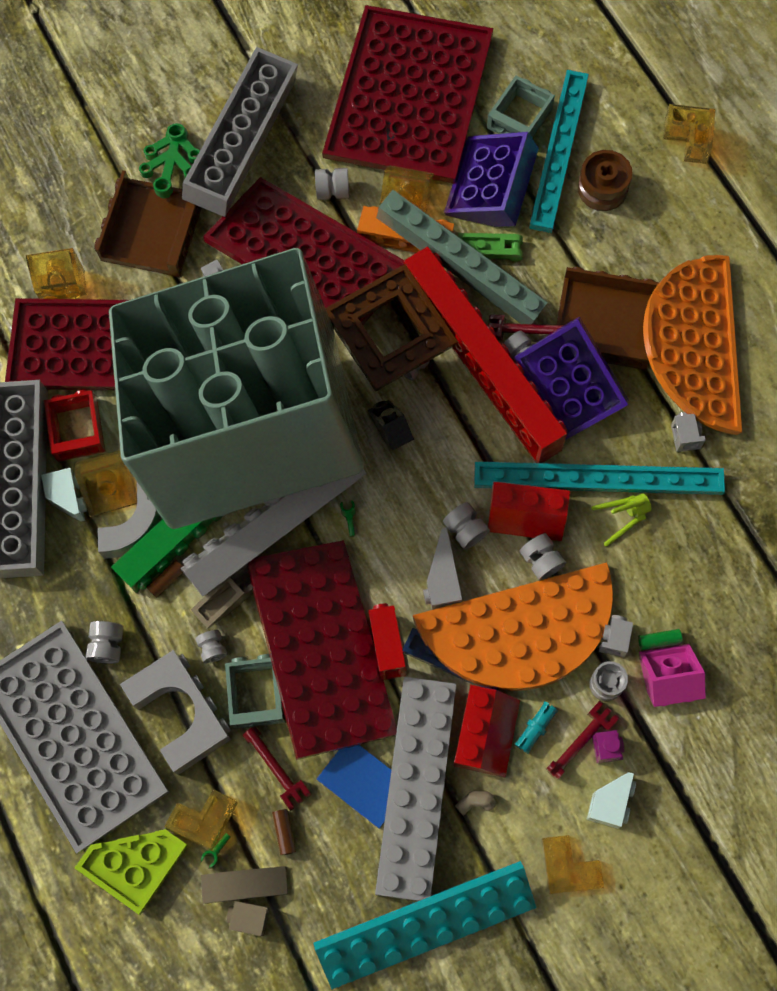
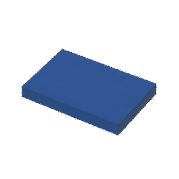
M360 745L338 750L317 780L378 829L384 824L392 770Z

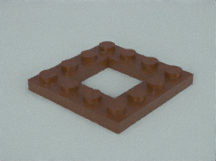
M405 264L326 308L333 329L375 392L456 346L458 342ZM398 299L421 333V336L383 356L359 319Z

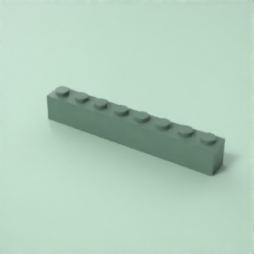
M392 190L379 206L376 217L378 220L419 250L428 246L432 253L439 255L442 266L445 269L449 270L519 323L533 324L548 303L396 191Z

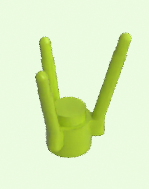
M644 493L591 507L594 511L622 505L612 509L611 513L615 514L626 510L629 516H635L632 521L604 542L605 547L617 540L638 522L646 519L645 514L651 511V503Z

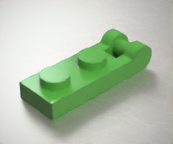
M458 233L460 239L488 259H509L511 261H521L523 259V251L521 250L523 236L520 234ZM505 245H510L511 248H505Z

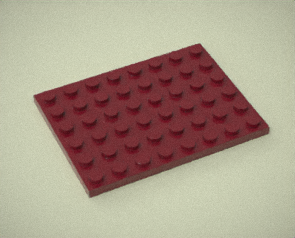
M365 5L322 157L455 184L494 28ZM393 126L396 127L397 133L392 130ZM386 128L390 129L389 137L392 138L394 136L393 139H390L388 141Z

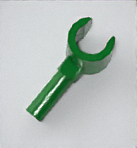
M351 500L352 508L345 510L343 502H341V514L346 518L349 537L356 536L353 516L356 513L355 504Z
M225 833L212 850L205 851L202 854L201 862L208 855L214 858V862L208 869L216 865L217 855L231 838L229 834Z

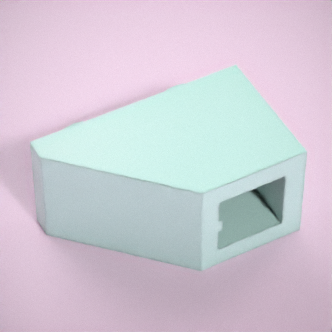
M71 468L41 475L45 498L51 505L80 522L85 521L84 512L87 511L84 497L80 496L79 489H82L83 486L79 474L76 475Z
M628 772L595 791L592 795L587 820L617 829L622 827V823L627 824L630 814V808L626 807L628 797H633L636 788V782L632 781L634 773Z

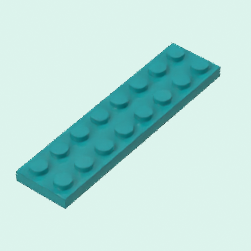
M519 861L316 941L313 944L331 989H335L537 907L524 866Z

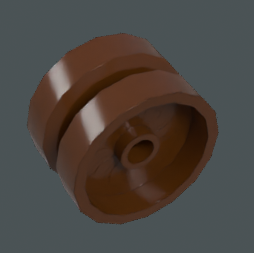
M600 150L589 155L582 165L578 182V193L581 200L588 207L597 211H609L619 207L627 197L632 180V167L629 160L613 150Z

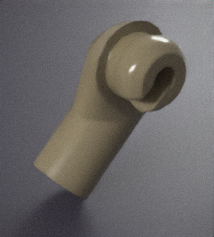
M471 791L455 807L464 816L474 806L483 807L486 811H490L496 806V801L488 791Z

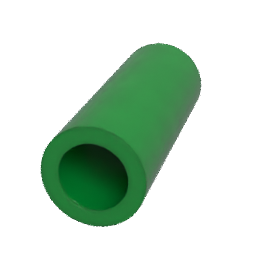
M680 629L638 635V644L641 651L679 645L683 642Z

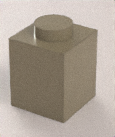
M235 901L234 907L230 906L227 914L226 923H230L229 930L264 936L270 908Z

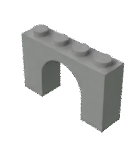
M172 650L120 685L132 705L138 710L167 692H183L191 697L195 706V717L191 727L182 736L160 749L172 771L179 775L229 742L231 738L227 733L231 729L224 718L219 720L215 715L214 711L217 710L215 703L210 696L205 698L200 691L204 686L197 675L192 677L187 669L191 666L183 654L178 656Z

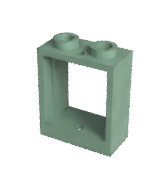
M515 75L488 114L487 128L497 134L529 132L533 138L553 109L555 95L549 90L542 89L532 84L529 80ZM516 95L542 108L529 127L504 114Z
M259 655L255 660L238 657L233 658L230 663H225L230 726L233 729L285 723L284 710L270 655ZM272 669L276 709L239 714L236 673Z

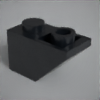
M390 400L380 401L368 410L383 440L392 450L414 440L405 415Z

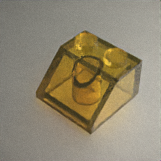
M389 165L384 171L380 205L389 193L394 190L426 213L431 196L434 173Z
M73 248L26 255L34 292L39 299H76L87 295L85 270Z
M120 450L75 463V477L90 517L137 504V494L132 474L122 461Z

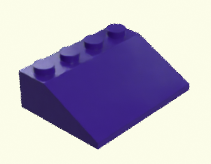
M529 132L468 136L456 182L452 185L444 214L494 227L516 226L539 150Z
M581 317L569 322L514 356L516 362L521 365L528 382L532 381L535 384L540 398L550 404L554 417L557 420L560 419L566 426V439L624 408L629 403V399Z

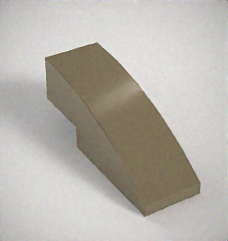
M244 565L212 589L191 609L206 628L209 629L254 593L247 565Z
M286 866L201 875L203 904L288 894Z

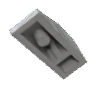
M447 527L441 529L427 579V589L423 590L425 604H430L431 610L462 602Z

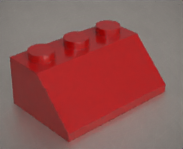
M493 482L488 519L489 532L531 538L547 533L551 540L562 541L568 513L570 491Z
M470 684L454 767L505 778L521 700L494 689Z

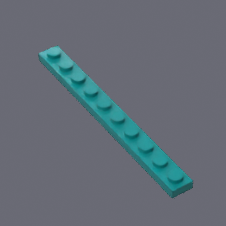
M475 462L474 488L492 489L493 482H503L569 491L723 495L725 492L724 468Z

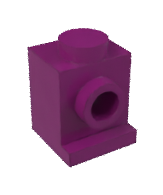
M617 730L594 734L592 741L597 764L623 760L622 753L625 752L622 736L619 737Z

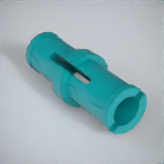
M544 701L532 720L529 719L526 723L528 727L515 745L529 754L541 735L544 736L547 732L545 729L558 710Z

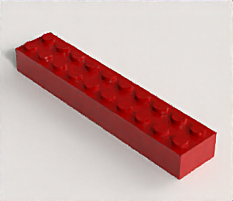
M427 246L405 259L404 264L457 339V345L452 347V349L535 463H544L561 452L567 435L566 426L560 419L557 420L554 417L550 404L540 398L535 384L532 381L528 382L525 378L521 365L518 362H513L504 343L500 344L496 339L494 329L484 323L480 310L470 304L463 288L459 289L455 284L453 274L449 270L446 271L439 255L432 253Z

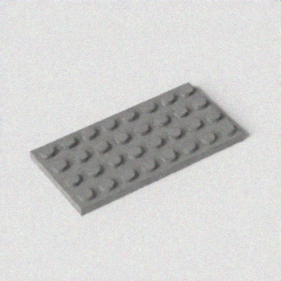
M60 621L0 660V725L76 854H80L89 848L90 845L95 844L170 792L92 666L85 659V655L63 621Z

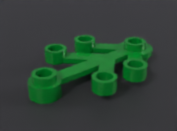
M178 123L172 124L167 128L166 137L144 148L145 158L150 161L139 166L140 175L143 178H150L154 174V169L165 163L162 177L157 178L153 183L154 191L160 198H168L173 192L171 178L175 163L183 171L185 178L192 167L178 152L179 146L188 153L189 161L192 164L197 158L193 156L198 155L200 152L199 149L195 148L187 140V129ZM169 146L166 152L158 156V151Z

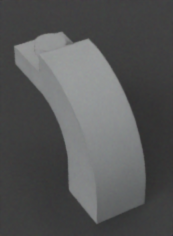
M138 483L137 507L132 517L118 526L98 528V552L104 559L122 557L160 522V514Z

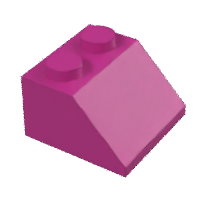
M690 644L639 652L646 690L654 707L706 699L705 672Z

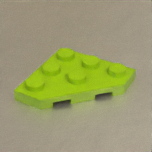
M166 829L105 843L92 844L77 863L75 869L135 913L141 915L188 847V844Z

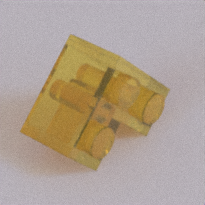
M669 104L664 122L663 139L685 142V162L707 164L713 146L716 109Z

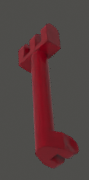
M489 315L488 320L491 322L488 325L494 329L498 341H503L504 333H516L522 330L525 334L550 335L563 327L561 325L506 323L505 315Z
M600 700L587 714L593 719L560 758L556 762L553 760L546 768L553 778L558 780L564 774L565 770L563 769L600 727L605 731H609L619 719L617 715H614L610 721L605 719L612 711L608 707L602 714L598 713L597 711L604 704Z
M253 726L242 736L248 744L251 742L286 790L280 795V798L291 811L295 808L289 800L292 796L298 804H301L303 800L297 792L302 790L307 798L312 794L302 780L294 785L259 735L261 733L257 727Z

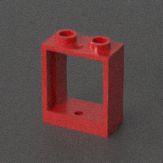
M79 390L75 394L66 396L55 395L51 399L44 400L51 454L58 462L106 452L98 399L92 390ZM90 407L94 436L61 442L57 413Z
M387 603L377 604L368 611L380 677L383 680L405 677L406 666L394 605L389 606Z

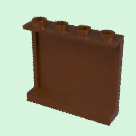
M122 170L120 178H117L115 183L114 196L110 198L108 203L109 211L107 217L102 220V232L95 241V251L103 262L180 277L202 207L183 200L182 189L173 187L170 197L160 198L154 191L153 183L130 179L127 172Z
M567 267L556 325L564 326L581 317L608 364L646 370L649 360L644 344L643 322L648 301L659 282H655L652 279L631 278L628 275H612L604 271H587L581 267Z

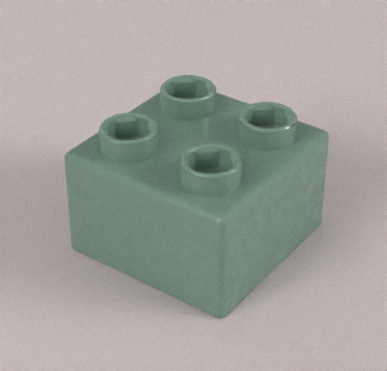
M293 248L131 299L113 305L109 309L121 459L168 527L177 529L210 518L224 516L240 509L310 488L321 487L330 482L357 475L363 471V459L333 325L301 249Z

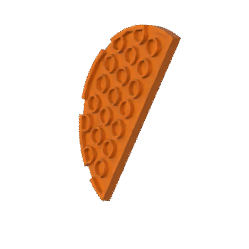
M707 255L678 265L658 283L650 296L645 310L643 322L644 344L649 363L658 382L668 396L685 413L695 414L698 422L714 430L738 435L742 433L730 258L724 255Z
M606 562L413 615V621L425 645L429 647L443 665L463 679L487 688L510 689V691L540 688L555 683L571 674L596 649L603 637L605 624L608 625L613 601L611 575Z

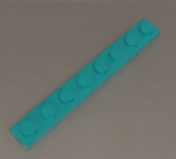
M572 70L566 71L529 229L552 233L588 81V73Z

